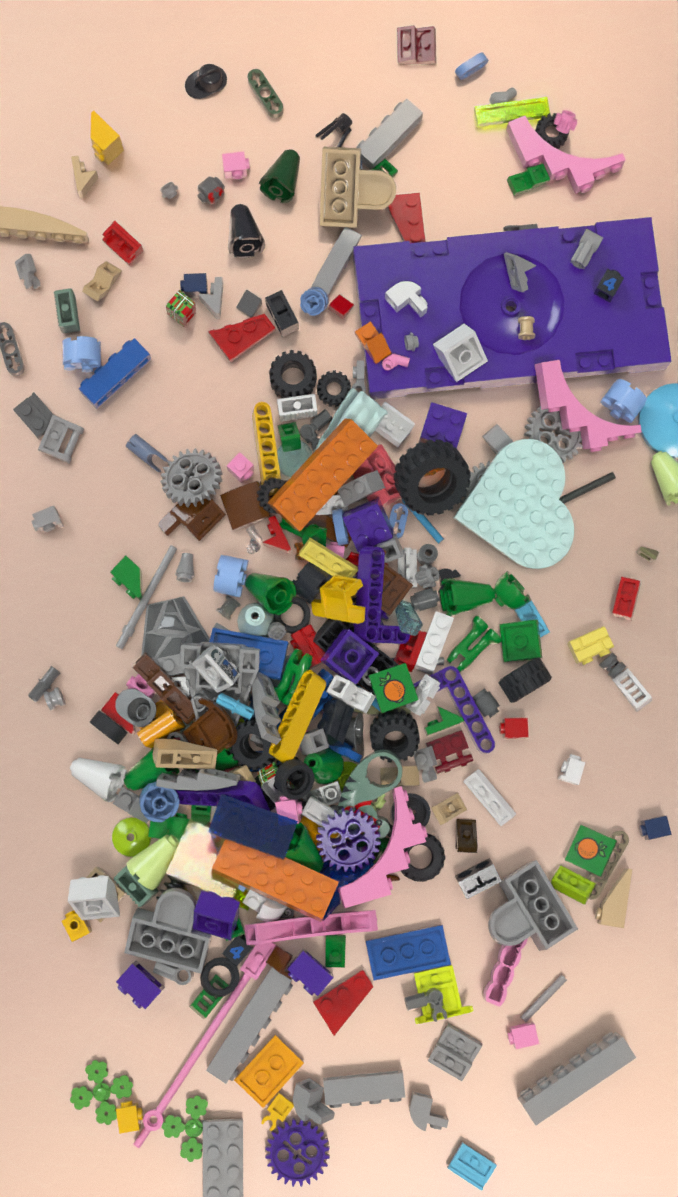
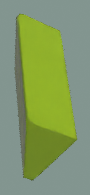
M563 866L559 867L551 880V885L555 890L584 905L596 884Z

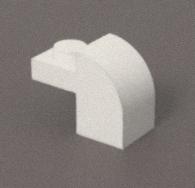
M404 281L397 283L385 292V300L396 312L409 304L422 317L426 314L428 308L426 300L422 296H418L420 295L421 287L413 282Z
M338 675L334 676L326 691L335 699H340L346 705L364 713L368 712L375 699V695L357 687L351 681Z
M249 890L242 902L258 912L257 919L265 922L279 920L287 906L252 890Z

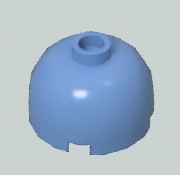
M156 781L143 788L140 793L139 805L141 812L148 820L163 822L165 819L176 814L179 808V798L174 789L157 787Z

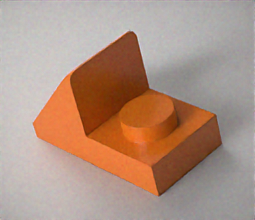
M371 321L355 331L356 337L375 364L392 354L383 334L378 333Z

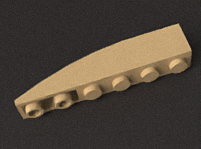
M0 206V236L2 237L15 235L22 239L35 237L38 240H46L47 238L54 239L57 242L69 240L77 244L89 242L87 232L67 222L30 210Z

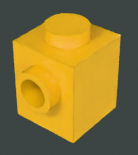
M74 910L65 914L66 919L61 921L71 942L92 932L87 920H81Z
M132 1100L121 1102V1106L116 1108L119 1134L140 1130L141 1120H143L142 1107L139 1108L138 1102L133 1103Z

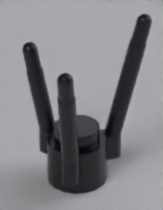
M342 113L315 136H321L320 139L323 140L334 130L339 133L344 132L337 147H341L347 135L352 131L350 126L353 122L348 115Z

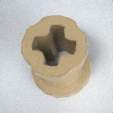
M534 317L518 318V323L520 324L518 338L521 340L534 339Z

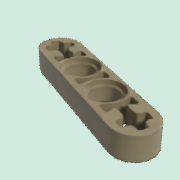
M615 831L610 836V838L616 840L615 836L623 835L624 843H619L616 847L620 849L619 852L616 849L613 850L615 860L607 863L605 877L598 879L591 872L587 877L588 880L593 878L601 883L600 886L598 884L595 885L593 890L596 893L590 895V900L598 898L629 843V837L623 831Z

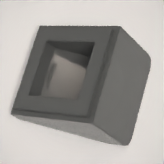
M246 290L236 308L252 318L262 305V299Z

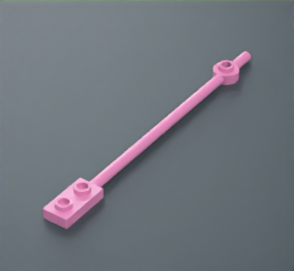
M271 942L255 945L240 968L244 974L237 987L228 997L157 1108L147 1111L144 1115V1128L133 1143L134 1146L140 1148L149 1133L158 1130L164 1122L162 1113L250 978L258 979L267 965L266 961L276 947V944ZM156 1116L157 1122H151L150 1117Z

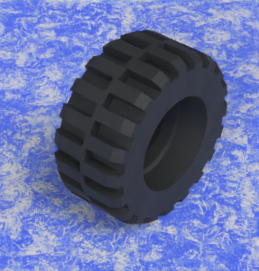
M432 439L425 440V443L419 442L414 448L410 447L406 450L407 453L400 457V463H397L395 467V487L404 503L412 511H416L421 515L426 513L427 516L434 515V513L438 515L443 514L445 510L448 509L450 511L455 504L458 505L462 501V496L465 497L468 492L466 488H469L471 482L469 466L456 447H453L449 442H443V440L438 439L435 442ZM436 468H446L443 477L436 484L428 487L418 486L420 480L427 472Z

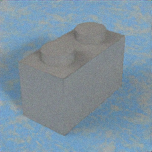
M378 470L345 484L338 489L344 505L347 506L384 489L385 486Z

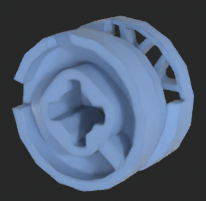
M319 287L308 289L300 298L301 309L312 316L323 312L329 303L327 293Z

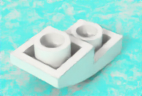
M338 781L311 791L317 798L320 797V801L327 806L339 802L342 794Z

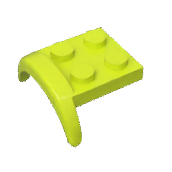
M453 965L414 973L418 994L422 992L426 994L430 988L434 987L442 993V1008L447 1012V1018L474 1011L472 1005H461ZM427 1003V1006L421 1007L423 1015L415 1018L416 1024L434 1021L431 1017L433 1008H430V1004ZM441 1012L436 1015L437 1020L444 1019Z

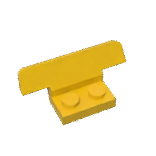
M333 576L320 587L321 599H314L311 602L313 615L356 624L363 623L365 620V607L353 605L351 596L355 595L363 586L361 579Z

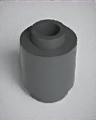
M424 544L417 553L418 562L421 565H432L438 556L437 548L432 544Z
M432 588L416 592L413 596H410L414 611H423L435 607L437 602L440 601L437 591H433Z
M485 688L472 697L484 717L488 715L491 718L499 712L497 709L500 706L490 691L487 692Z

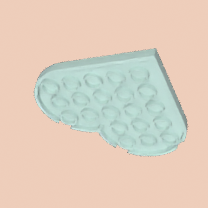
M534 439L517 440L506 445L495 456L453 518L518 565L531 569H541L556 564L568 553L574 538L572 516L567 507L559 500L565 486V469L561 458L549 445Z

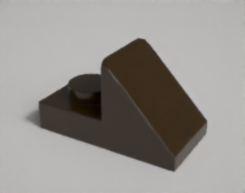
M456 820L455 848L457 852L477 853L476 820Z

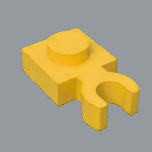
M279 1092L267 1108L270 1115L264 1116L261 1124L263 1125L267 1120H271L273 1124L269 1130L273 1131L276 1127L277 1119L283 1122L293 1109V1102Z

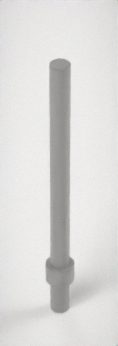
M170 545L131 619L121 631L123 633L116 647L123 649L128 638L132 637L135 631L134 627L177 550L174 546Z

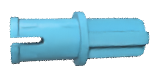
M220 693L217 697V704L231 710L232 714L236 713L249 721L254 714L253 708L241 703L239 699L235 700L223 693Z

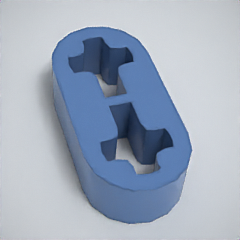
M481 52L458 66L455 73L460 80H464L483 68L489 60Z
M402 503L395 504L392 507L389 518L393 529L395 523L399 524L398 530L401 533H397L398 539L404 534L408 516V509ZM398 508H402V512L405 513V515H401L400 520H396L397 513L394 512L398 511Z
M342 508L332 510L336 539L339 546L349 544L347 527L342 519L344 514Z

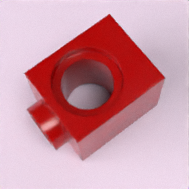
M504 718L503 723L499 725L500 734H503V739L528 738V718Z

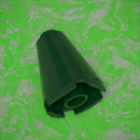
M295 150L283 151L259 181L261 185L260 191L273 201L277 198L281 200L280 203H288L294 197L300 164V156Z

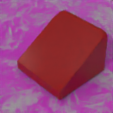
M339 294L329 304L328 310L344 320L354 304Z

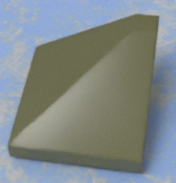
M642 546L636 551L637 554L649 562L656 560L659 554L657 550Z

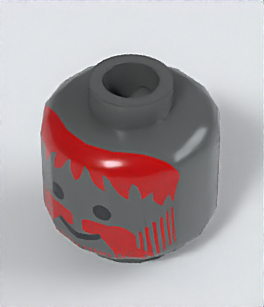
M209 176L198 185L199 194L197 196L204 204L207 202L213 205L224 196L225 186L219 178Z

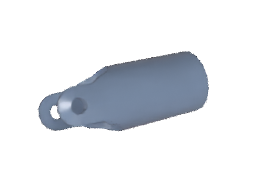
M134 434L126 444V448L158 472H161V470L153 464L152 456L157 455L162 460L168 462L166 457L137 434Z

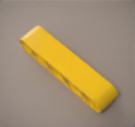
M258 402L253 409L252 421L261 485H263L265 480L268 481L270 478L281 479L271 408L266 402ZM262 410L266 415H259L257 411ZM265 428L268 430V433H262L259 429ZM262 446H268L271 451H264ZM271 464L273 469L269 470L264 465ZM272 489L269 492V496L275 495L279 489Z
M307 670L302 675L280 723L278 732L281 741L277 745L271 743L269 748L270 755L282 763L294 759L326 687V681L312 670Z

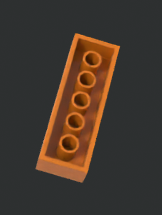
M345 418L268 501V504L292 528L301 531L378 445L352 419Z
M231 832L228 833L212 866L213 873L319 922L322 921L339 883Z

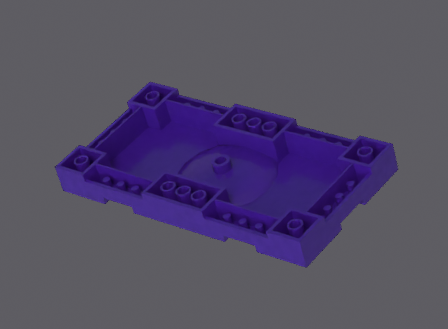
M652 217L596 222L595 225L561 229H559V226L454 236L447 237L446 240L420 243L403 241L353 246V263L361 327L371 321L378 333L383 334L392 354L410 358L408 367L397 365L387 371L382 366L383 360L375 364L364 348L368 395L373 400L475 387L484 389L537 383L535 364L560 360L564 378L622 372L631 374L666 370L672 362L665 310L662 307L659 288V267ZM588 229L602 236L603 239L597 251L593 253L586 268L579 269L570 261L579 247V242L584 232ZM504 253L517 255L536 265L525 271L528 290L520 292L511 288ZM607 269L616 270L624 277L610 303L594 294ZM409 281L421 287L420 295L418 296H422L427 302L426 314L420 317L409 304L396 312L385 300V292L400 282ZM511 306L515 311L510 312L506 307ZM534 317V339L521 340L518 338L520 333L518 318ZM466 324L475 331L488 361L456 382L439 359L433 344L461 325ZM413 333L414 336L418 337L419 346L416 347L415 351L406 350L405 335Z

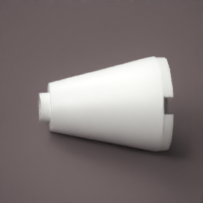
M78 758L70 766L72 776L106 802H113L118 796L116 794L118 788L122 789L124 786L127 770L124 769L125 766Z

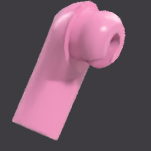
M392 354L383 360L382 366L387 371L397 365L408 367L410 358Z

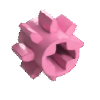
M563 110L562 114L557 113L554 124L557 125L556 129L565 134H568L570 130L574 131L578 121L575 119L576 115L568 110Z

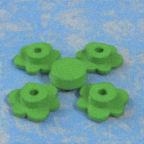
M94 1060L92 1064L87 1065L85 1068L88 1080H94L97 1083L93 1093L87 1091L85 1086L81 1088L75 1087L72 1089L70 1102L74 1104L75 1109L81 1110L83 1107L90 1106V1100L94 1096L97 1101L102 1102L100 1107L95 1110L97 1114L96 1121L99 1124L105 1123L110 1125L112 1121L117 1119L116 1106L109 1104L106 1100L110 1097L111 1093L116 1094L118 1099H121L123 1096L126 1098L130 1097L133 1083L129 1081V1077L126 1075L115 1078L113 1080L114 1084L111 1087L102 1083L103 1079L108 1076L107 1064L104 1061L98 1062Z
M199 1095L186 1100V1113L191 1114L192 1120H189L186 1125L181 1122V1117H174L173 1115H168L162 1124L164 1136L167 1138L172 1136L178 1138L184 1130L189 1137H192L188 1142L182 1143L183 1149L180 1151V1156L184 1159L187 1158L189 1162L202 1157V1144L197 1143L195 1137L201 1135L203 1131L202 1123L197 1119L200 1115L206 1114L205 1108H207L208 1102L205 1099H201Z

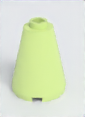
M660 451L653 455L651 465L664 501L667 505H671L670 502L672 501L677 504L678 462L667 452L662 453Z
M165 835L126 863L132 876L136 873L140 878L138 882L146 888L156 889L180 850L179 840L173 835Z

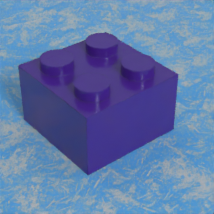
M431 402L419 442L425 443V440L431 439L435 442L438 439L443 440V442H449L457 449L467 413Z
M380 498L344 511L342 519L357 552L365 546H374L393 538L394 530Z
M344 629L320 661L340 677L356 685L379 653L351 630Z
M201 891L194 910L193 929L231 941L238 921L240 902L232 897L218 896L212 891Z
M304 948L287 969L289 970L288 975L295 982L300 980L304 984L303 988L311 996L314 993L319 996L334 978L333 974Z
M137 960L116 981L118 984L117 988L124 995L128 993L133 998L132 1002L139 1009L142 1007L146 1009L165 988Z

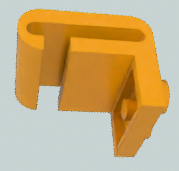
M162 700L155 703L156 720L145 727H139L141 730L137 732L142 743L148 748L154 747L155 739H167L169 734L180 731L185 727L181 718Z

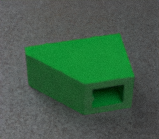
M125 555L110 571L113 575L111 579L119 587L123 584L127 588L125 592L131 598L135 599L137 597L141 600L143 597L142 571Z

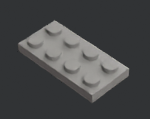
M243 1118L202 1120L203 1197H243Z

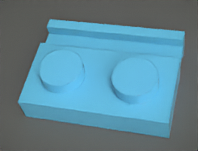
M462 1142L447 1168L482 1191L497 1164Z

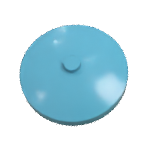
M678 383L663 385L655 389L647 397V401L639 412L638 425H641V435L646 444L656 453L660 451L662 453L667 452L673 458H678Z

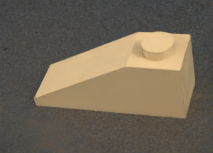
M155 739L153 760L156 767L215 769L217 749L175 739Z
M625 868L600 903V908L596 909L595 919L598 920L597 924L624 928L632 869Z

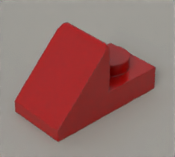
M276 516L268 518L269 524L267 528L270 534H275V536L263 541V546L286 554L292 553Z

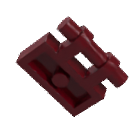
M462 730L425 743L427 747H433L436 760L440 759L441 765L435 767L437 774L442 772L448 773L451 771L450 769L458 766L464 767L467 766V763L474 761L472 754L464 756L462 753L463 750L469 748ZM456 753L457 759L447 762L446 756Z

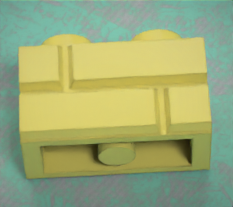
M605 626L567 643L577 664L582 662L583 665L594 661L592 657L598 654L600 657L611 653L609 649L614 647Z

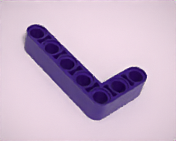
M365 546L361 548L359 553L357 578L361 579L363 586L356 593V606L365 607V620L360 624L354 623V634L364 642L404 644L410 639V631L407 627L380 625L385 552L381 547Z
M449 666L430 675V677L440 682V689L437 692L446 688L460 717L463 718V723L477 750L482 754L493 751L495 741L459 670L454 666ZM447 671L454 672L455 679L452 681L447 680L445 673ZM420 681L413 684L414 688L419 686ZM456 688H461L464 691L462 698L454 695ZM465 705L472 707V715L464 714L463 707ZM474 722L480 723L482 727L481 732L476 733L472 730ZM485 739L490 742L489 750L482 749V740Z
M239 781L234 786L211 790H175L179 798V804L240 808L249 831L257 838H263L273 824V817L262 790L255 782Z

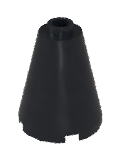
M237 204L230 211L228 250L236 258H251L255 256L254 253L258 251L259 253L263 252L265 240L248 206Z

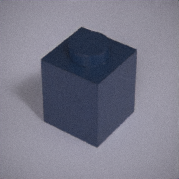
M206 273L184 274V280H180L181 291L189 298H198V294H208Z
M667 816L642 820L641 825H639L640 834L645 840L672 835Z

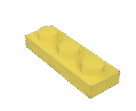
M309 538L299 551V556L332 576L353 578L358 571L357 566L312 538Z

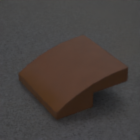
M259 481L240 486L220 495L232 530H238L271 516L270 512L260 507V502L257 501V491L260 490Z

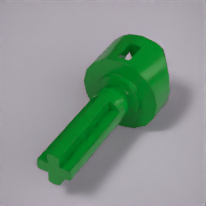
M283 518L282 522L279 523L282 529L300 536L303 545L306 544L309 538H312L326 547V528L317 524H311L308 527H304L301 531H297Z

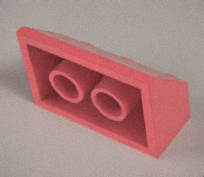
M380 444L352 475L357 479L378 470L385 488L366 497L368 501L380 498L383 507H386L401 498L394 481L396 466L383 445Z

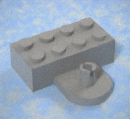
M537 860L522 866L499 883L509 901L495 909L488 921L489 933L498 944L513 946L531 937L538 950L542 951L549 949L578 930Z
M172 888L160 895L155 912L141 908L136 909L124 953L201 974L206 962L212 935L193 929V917L196 907L194 897L186 890Z

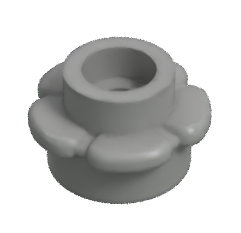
M173 182L165 184L160 189L163 198H173L177 194L178 186H175Z
M413 333L405 335L406 350L415 351L416 347L419 346L418 337L414 336Z
M274 622L268 627L269 638L279 640L286 634L285 626L280 622Z

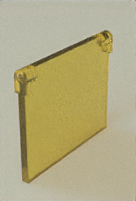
M190 820L166 874L206 892L212 891L218 896L225 898H234L239 884L212 872V866L227 835Z

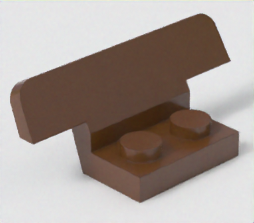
M205 498L204 504L198 501L196 507L193 503H190V506L187 507L184 502L182 506L177 504L159 522V527L168 536L182 524L200 541L226 514L213 499L208 500Z

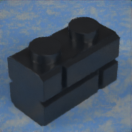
M340 699L329 700L323 707L324 713L317 728L324 730L327 743L330 746L343 745L354 708L346 705Z

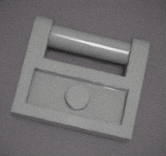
M52 415L38 450L70 464L71 454L80 434H83L84 428ZM70 429L73 433L64 454L58 452L67 430Z

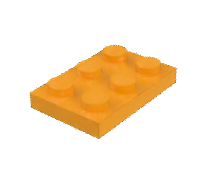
M275 1034L234 1081L264 1108L304 1064V1061Z

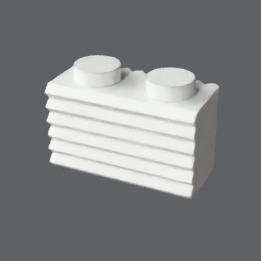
M315 394L277 399L281 422L283 420L290 421L291 419L297 420L298 418L305 419L306 417L312 418L317 416Z

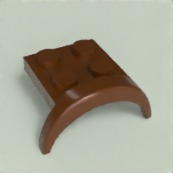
M385 563L381 610L390 616L412 588L413 584Z
M200 698L198 702L208 707L209 710L183 733L189 743L217 749L218 755L224 749H229L236 743L238 738L237 729L231 717L219 704L209 699Z

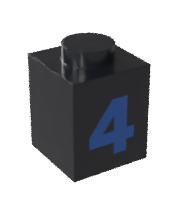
M607 269L594 294L610 303L624 277L616 270Z
M243 934L242 936L235 937L222 954L238 966L253 946L246 944V935Z

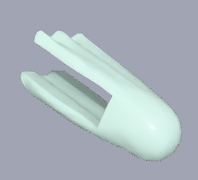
M354 388L350 389L334 414L327 430L320 438L315 450L345 418L352 419L371 437L388 412L363 391L358 392Z

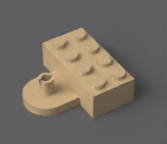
M323 147L320 226L357 228L359 209H384L393 202L396 195L394 179L390 174L381 170L361 169V148Z

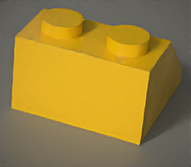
M93 110L91 112L90 138L93 144L91 147L95 151V157L100 162L104 161L109 165L124 151L121 138Z

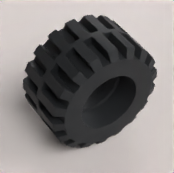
M290 350L288 354H286V351L282 352L281 357L279 355L276 356L275 362L272 361L269 370L272 390L274 389L277 396L280 395L281 398L311 394L317 380L316 366H314L313 360H309V356L306 353L302 355L301 351L294 353V350ZM289 368H297L304 373V379L298 384H288L282 379V374Z
M539 657L532 659L501 678L499 685L510 703H514L548 683L552 676Z
M394 709L392 712L390 710L386 711L385 714L379 713L378 718L375 717L373 719V724L370 726V739L374 752L377 750H389L395 753L400 760L406 761L408 756L412 757L414 751L418 750V744H420L419 730L416 720L413 719L410 713L406 715V711L398 712V709ZM393 731L405 734L399 740H388L385 738L388 733ZM380 756V759L383 761L387 759V762L392 763L391 758Z
M255 717L251 718L250 721L246 720L236 727L238 738L229 751L230 754H234V757H232L234 761H239L238 765H247L248 769L258 770L259 768H265L276 759L270 755L269 748L271 742L262 739ZM250 734L257 735L262 740L264 746L263 753H258L250 747L248 741Z
M428 833L425 838L426 842L417 845H424L431 851L432 859L430 864L425 868L419 869L409 863L408 869L401 870L405 877L413 881L425 882L432 880L436 875H439L444 867L446 857L444 847H442L441 842L435 836ZM414 846L404 848L403 850L404 852H408L409 855L410 850Z

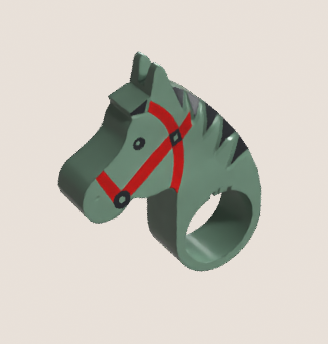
M377 750L366 756L351 772L339 800L337 812L341 813L342 808H344L347 813L350 807H352L353 813L360 809L361 816L367 813L368 819L373 818V824L378 825L376 831L380 832V837L378 838L386 837L390 830V822L387 818L378 815V810L372 801L399 784L403 772L399 757L389 750ZM379 756L391 758L398 767L396 779L386 785H380L374 781L371 782L367 777L368 764L372 759ZM351 824L348 828L350 830L357 829L358 825Z

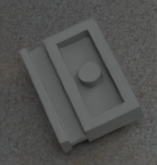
M34 392L29 398H26L13 409L38 439L45 434L52 415H54Z

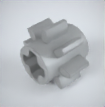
M427 564L420 566V571L416 573L417 583L423 586V588L435 587V581H438L440 577L437 568L432 567V565L427 566Z

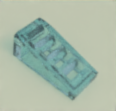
M402 600L395 609L399 628L403 633L416 636L423 626L422 621L411 603Z

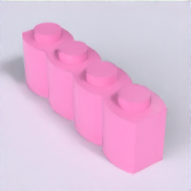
M528 938L517 945L501 946L498 952V962L491 971V981L488 982L484 989L483 997L486 1002L499 1007L504 1003L507 996V987L511 984L514 977V968L521 959V949L526 945Z

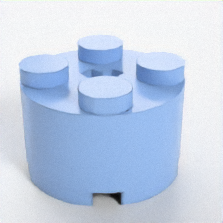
M77 336V340L71 341L70 337L62 341L64 370L82 369V372L89 373L93 372V368L100 367L101 342H97L96 338Z
M617 379L600 402L611 411L610 415L617 420L622 418L632 423L644 407L647 398L637 387L635 390L629 387L631 383L628 381Z
M221 555L217 565L218 572L215 575L213 590L221 594L241 597L243 590L241 585L245 586L247 574H244V571H247L249 560Z

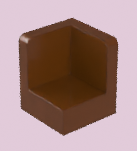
M276 945L266 963L280 974L291 979L288 975L289 972L285 968L293 955Z

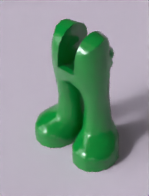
M477 615L472 620L473 627L471 631L451 651L446 659L451 663L459 654L464 656L466 659L461 661L457 667L459 672L469 667L489 645L499 644L503 641L490 628L471 650H468L469 646L488 628V625Z
M295 649L292 652L281 682L277 687H274L279 700L286 705H289L302 675L312 665L313 657L308 653L302 657L303 652L300 649ZM294 674H295L294 682H293V684H292V686H291V688H290V690H289V687H290L292 678H293V676H294Z

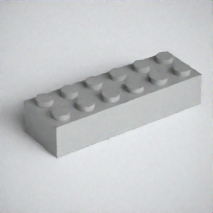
M617 1032L606 1034L602 1038V1042L599 1044L593 1043L586 1048L587 1052L581 1056L577 1054L572 1057L568 1065L557 1067L553 1071V1075L548 1078L546 1076L541 1078L532 1089L529 1087L523 1090L518 1100L533 1123L537 1126L633 1061L636 1056L623 1036Z

